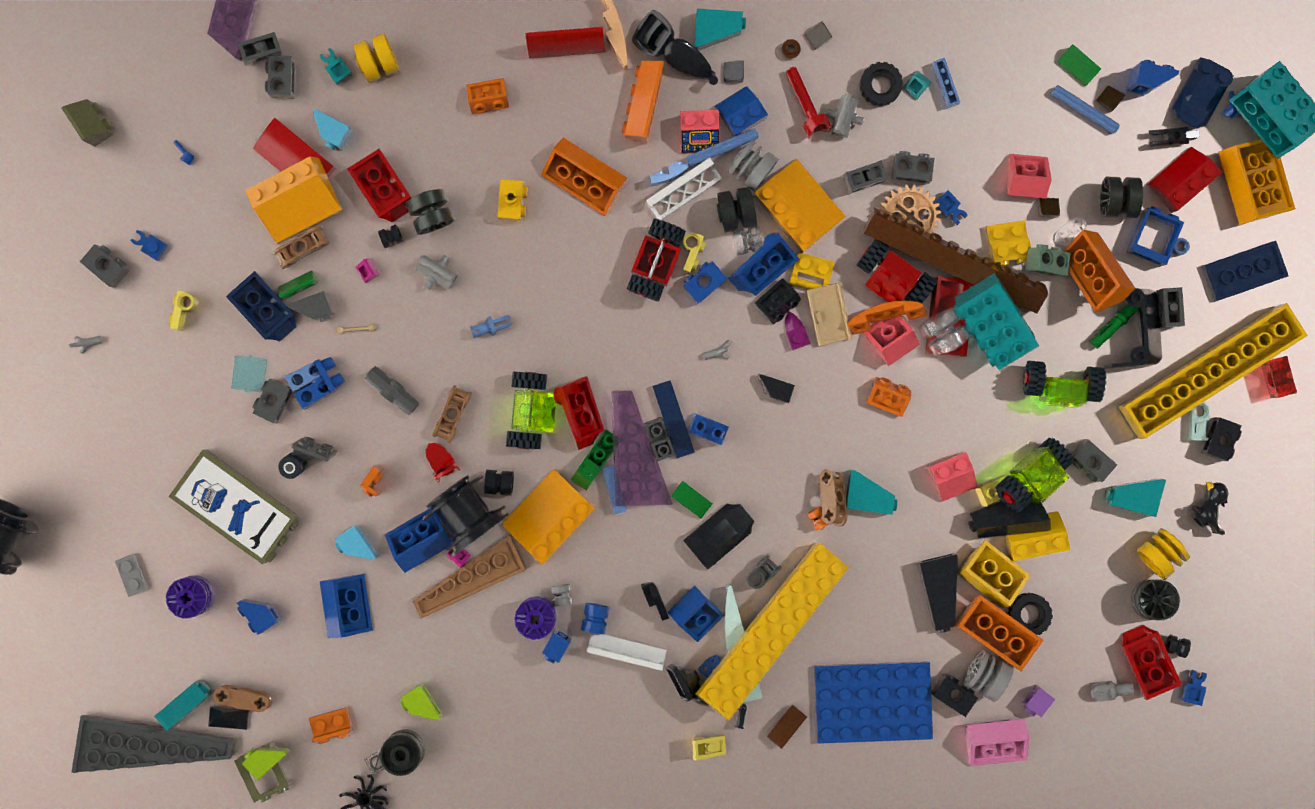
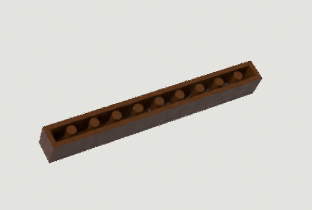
M874 208L864 226V234L975 285L995 273L1014 304L1036 314L1048 296L1046 285L1042 282H1033L1025 274H1016L1005 265L999 266L988 257L982 258L971 249L965 250L960 248L959 244L954 241L947 242L936 233L930 234L919 225L915 224L913 226L902 217L897 216L896 218L890 215L885 209Z

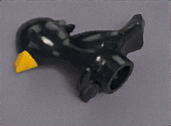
M1206 482L1208 497L1200 506H1191L1193 512L1196 513L1193 519L1200 527L1209 526L1212 533L1224 535L1225 530L1218 523L1219 505L1221 504V506L1225 507V504L1228 503L1229 490L1223 483Z

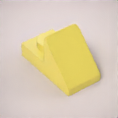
M725 735L694 737L693 760L726 755Z

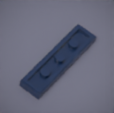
M671 380L652 386L676 458L695 453Z

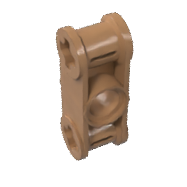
M321 225L311 228L303 235L273 251V254L278 257L282 269L292 266L300 259L330 243L329 239H326L322 233ZM303 242L305 249L299 252L298 245Z
M456 385L452 387L442 415L433 431V437L438 436L446 439L448 443L452 442L472 392L460 390ZM451 409L457 411V416L454 419H449L447 416L448 411Z
M825 469L819 476L822 520L826 524H834L841 527L847 522L844 476L840 472L833 473V471Z
M223 685L216 689L213 694V699L217 704L240 710L263 712L272 705V697L269 693L245 687ZM225 691L224 694L227 695L225 699L224 695L221 694V692ZM261 698L262 702L265 703L263 706H261V702H258Z

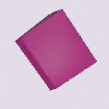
M370 258L363 259L356 266L364 283L380 275Z
M452 549L446 554V557L459 568L471 556L464 549L455 556L451 555L454 553Z

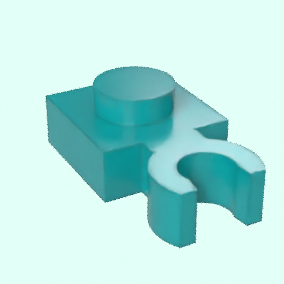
M329 48L328 51L331 53V56L325 58L320 54V58L323 62L329 64L325 69L338 85L352 75V72L341 57L335 59V52Z

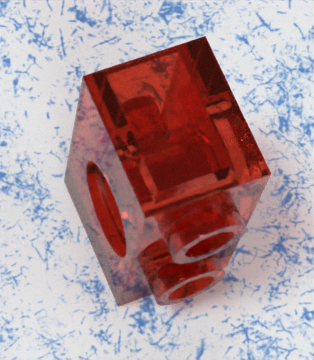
M1287 356L1272 358L1262 365L1270 398H1280L1297 393Z

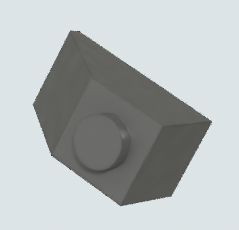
M325 291L288 304L290 309L314 320H320V322L330 320L331 315L335 314L328 293Z

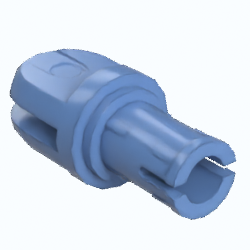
M506 315L492 320L490 316L487 317L486 322L470 326L471 332L479 329L478 332L472 333L473 338L488 333L493 334V336L497 335V330L512 326V322L494 327L493 324L510 319L511 317Z

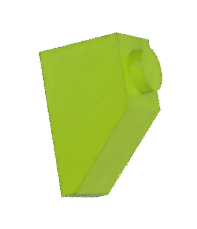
M423 683L400 697L402 708L405 711H409L411 715L438 720L442 717V713Z
M259 747L255 751L252 748L244 756L246 760L242 765L258 781L290 750L283 747Z

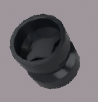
M397 224L392 225L390 231L388 229L378 231L385 249L391 247L394 244L393 242L397 244L403 242Z
M1170 634L1166 640L1165 647L1169 654L1177 653L1179 657L1186 658L1190 652L1191 641L1185 638L1180 640L1177 636Z

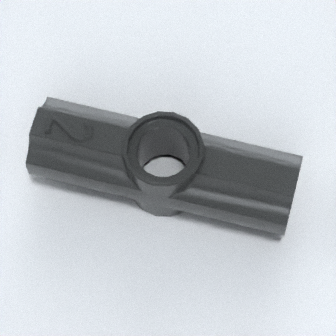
M374 366L367 373L365 379L377 388L384 398L391 403H395L406 414L410 415L418 407L420 402L406 392L400 383L388 377L381 369Z

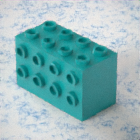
M1280 60L1229 99L1277 159L1297 148L1315 133V102Z
M995 273L955 297L956 304L954 307L956 308V313L961 320L965 318L966 328L971 335L975 334L974 337L977 340V345L981 351L985 352L986 358L992 367L996 365L998 370H1001L1039 347L1035 334Z

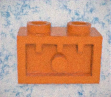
M504 78L466 84L468 102L472 114L509 108Z
M876 377L867 399V404L903 417L911 399L912 391L905 385H897L887 378Z
M379 465L372 467L360 485L363 487L362 491L370 497L378 496L382 493V490L375 486L384 476L382 474L384 468Z
M347 707L309 718L313 733L312 742L318 741L319 744L329 742L331 737L337 736V739L349 736L348 733L353 730Z

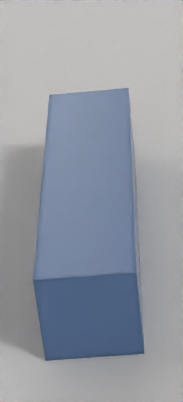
M945 58L933 61L932 67L947 109L959 105L961 102Z
M611 465L602 468L614 513L618 514L627 511L615 466Z

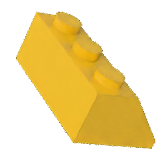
M1059 511L1047 513L1051 520V530L1005 535L1009 559L1019 561L1071 550L1067 530Z
M986 540L973 551L957 572L958 575L1002 609L1012 605L1031 576Z

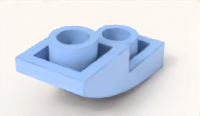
M673 162L672 166H668L669 174H665L664 171L655 172L654 176H650L651 186L661 185L680 177L688 171V164Z

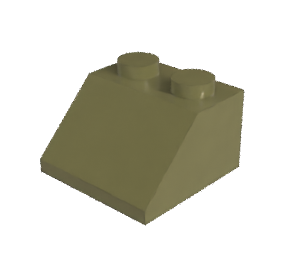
M85 99L61 107L82 141L95 147L114 135L111 131V128H113L107 118L102 117L100 114L102 109L96 102L93 103Z

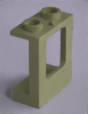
M271 741L261 747H276L274 741ZM246 754L234 760L254 803L259 800L263 803L272 798L271 794L275 792L281 794L289 790L288 786L293 783L292 780L288 781L280 762L272 767V770L279 782V786L260 794L250 776V772L242 765L246 760L244 757Z

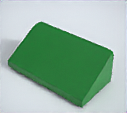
M1073 44L1057 61L1085 86L1101 70L1096 63Z
M309 271L279 286V297L286 300L318 284L313 271Z

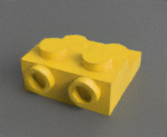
M1025 220L986 226L990 257L995 264L1006 266L1009 265L1010 261H1016L1017 264L1027 262L1028 248H1031L1030 238L1027 236Z

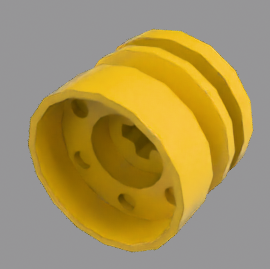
M1161 528L1158 530L1159 536L1155 534L1152 536L1155 546L1146 541L1137 549V553L1156 575L1166 580L1175 572L1171 563L1181 567L1183 565L1182 560L1187 562L1190 559V555L1184 545L1174 535Z

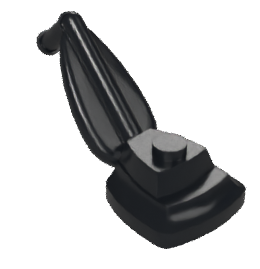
M651 10L643 18L632 37V42L637 48L654 57H659L663 54L666 62L671 67L684 74L698 78H708L711 85L718 83L715 72L703 54L686 40L675 39L671 24L660 12Z
M674 664L666 666V671L682 700L686 702L692 700L702 706L710 707L695 694L701 687L698 682L700 677L696 670L685 671L681 666H675ZM742 703V708L738 711L736 725L734 726L740 729H744L743 725L747 711V705Z

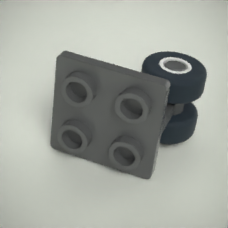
M304 437L292 444L293 452L280 460L278 469L283 477L293 479L306 470L307 460L316 457L329 461L337 454V450H334L333 446L323 443L321 445L316 443L313 438Z

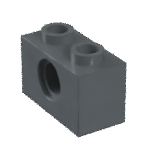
M275 32L237 43L244 65L268 59V56L282 54Z
M94 244L80 260V263L106 285L115 288L129 272L125 267L126 263L119 257L115 259L110 255L112 251L106 246ZM108 260L109 267L104 270L103 263Z
M1182 287L1156 290L1160 328L1185 326Z
M269 379L262 385L260 399L257 398L253 404V414L271 423H278L293 391L289 386L274 379ZM270 395H273L276 399L275 404L272 406L268 404V397Z
M1084 439L1071 454V458H1073L1072 464L1078 469L1083 468L1087 472L1086 476L1093 482H1103L1117 466L1111 458L1089 439ZM1091 457H1094L1096 460L1094 467H1090L1088 464V460Z

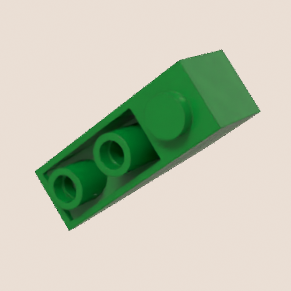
M605 429L571 480L587 491L621 439Z

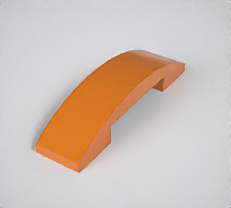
M913 301L887 302L871 307L856 315L848 322V327L852 334L871 330L870 323L905 314L908 320L927 316V312L922 303Z

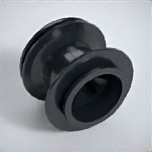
M483 475L478 476L471 482L468 480L470 476H465L427 505V508L431 507L433 510L423 517V520H427L437 513L454 536L451 545L446 548V551L452 548L454 551L451 554L452 556H455L509 515L508 512L505 515L502 512L506 506L490 510L473 488V485L481 480Z
M0 499V574L12 575L22 565L20 558L12 552L20 534H37L39 528L32 521L33 517L27 511L3 499Z

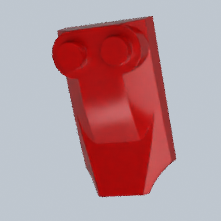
M380 149L372 152L347 169L378 218L394 222L408 213L405 203L411 199V196Z
M581 377L557 386L553 396L555 401L563 406L578 450L594 444L598 434L605 431L588 377Z
M1141 625L1123 633L1122 648L1138 683L1139 691L1143 694L1145 700L1182 685L1158 631Z

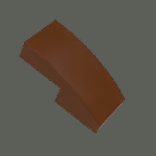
M792 705L768 734L767 738L782 749L807 716Z

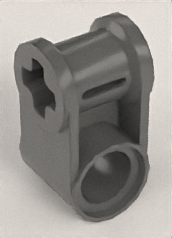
M767 554L747 575L746 582L751 588L760 589L782 567L778 566L770 558V555ZM753 575L760 576L761 580L758 585H752L751 577Z

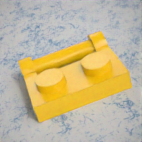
M798 252L797 257L799 260L794 264L789 284L808 289L829 285L835 262ZM798 273L823 279V284L797 278Z

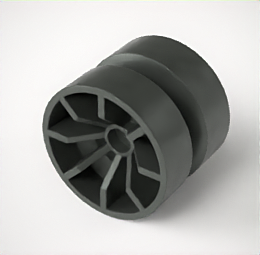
M1106 176L1103 179L1100 191V212L1102 217L1116 218L1121 212L1123 218H1138L1143 204V183L1141 178L1126 177L1122 183L1120 177Z
M750 187L737 189V200H733L730 190L717 193V212L725 233L738 229L737 219H741L745 229L757 226L755 206Z
M443 189L422 192L405 203L410 216H419L413 221L418 235L436 231L455 221L451 208H441L448 202Z
M1150 579L1140 582L1134 588L1131 595V603L1135 612L1142 618L1161 621L1171 618L1177 612L1180 605V596L1177 589L1170 582L1161 579Z
M403 729L394 732L381 747L380 761L387 772L396 776H405L412 773L424 757V741L420 735L412 730Z

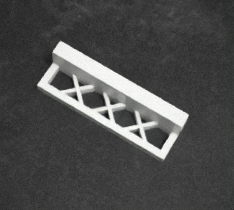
M708 158L647 199L646 203L655 217L662 220L722 180V177L714 167L711 158ZM711 169L716 178L711 182L703 181V174ZM692 181L700 183L699 189L695 193L687 191V186ZM675 192L684 193L683 201L680 203L671 202L672 194ZM659 203L668 204L667 211L662 215H659L654 208Z
M592 633L587 652L662 671L667 649L607 634Z

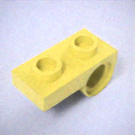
M689 233L684 237L683 247L686 251L690 252L683 269L684 272L690 274L691 270H696L699 262L696 257L698 252H703L706 244L703 241V235ZM689 238H694L697 241V245L690 248L687 246L686 241Z
M177 290V294L174 295L172 301L174 310L169 316V324L171 329L183 331L186 311H195L198 308L199 301L194 295ZM189 297L191 299V305L186 308L184 306V301L186 298Z
M1006 474L992 482L975 488L982 507L989 506L1002 499L998 497L999 494L996 493L995 487L1007 475L1011 476V474Z

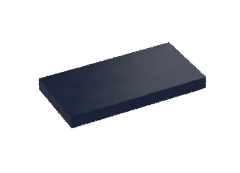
M1276 240L1202 266L1215 302L1289 276Z

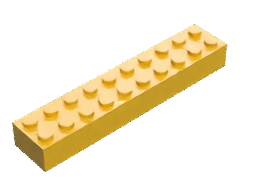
M1288 303L1280 304L1118 407L1138 439H1146L1308 335Z
M814 543L695 694L723 718L730 720L849 567L821 543Z

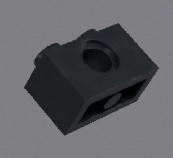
M1214 417L1206 437L1209 439L1205 441L1201 453L1220 461H1229L1235 453V442L1241 437L1242 431L1240 429L1242 425L1221 417ZM1222 435L1226 437V443L1224 445L1220 443V437Z
M943 674L931 691V694L966 717L978 699L974 695L975 691L966 686L964 688L958 684L959 680L954 676L949 675L947 677ZM958 689L960 691L959 696L955 699L951 698V692Z

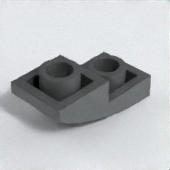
M659 417L645 422L644 425L657 461L674 456L675 452L663 418Z

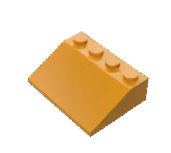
M1262 139L1235 145L1218 152L1239 225L1296 209L1281 157L1277 159Z
M308 157L245 190L252 208L277 244L343 210L320 159L315 157Z
M798 159L790 163L753 194L754 198L801 253H804L846 217Z
M553 469L502 525L543 565L596 507L558 471Z

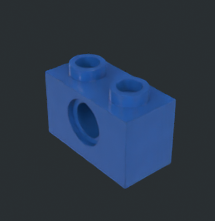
M713 261L711 263L705 262L698 268L700 271L695 276L691 274L684 280L685 285H683V288L697 305L727 280V277ZM700 277H707L709 284L703 287L699 284L698 280Z
M555 629L542 652L545 655L544 658L551 663L555 661L559 663L572 638Z

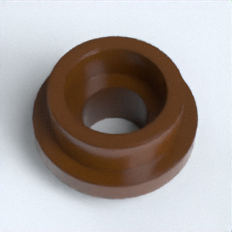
M789 39L783 43L782 54L786 58L793 59L800 54L801 46L796 40ZM788 46H794L795 50L789 51Z

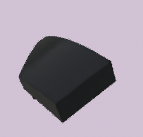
M757 375L764 387L765 394L785 403L790 402L795 385L766 375Z

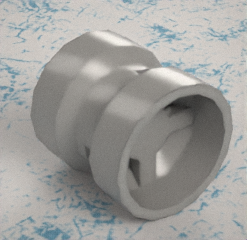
M570 584L551 587V593L554 594L553 606L572 604V599L569 596Z

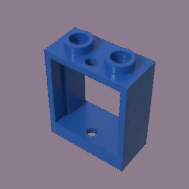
M1151 206V208L1148 207L1143 210L1126 252L1159 266H1164L1169 261L1184 222L1179 220L1180 217L1174 214L1166 215L1161 213V209ZM1148 217L1172 227L1161 254L1137 244Z

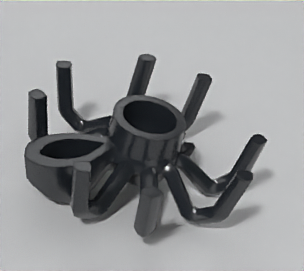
M355 775L353 778L360 781L362 790L357 788L359 792H354L357 796L348 792L339 794V797L348 796L356 800L355 803L345 805L341 809H349L357 805L360 806L359 809H363V807L366 809H386L385 804H389V799L384 796H374L373 794L381 789L387 791V786L380 785L370 791L374 784L373 775H367L370 778L367 789L365 788L364 780L359 775ZM374 799L384 800V801H385V804H384L383 802H380V801H374Z

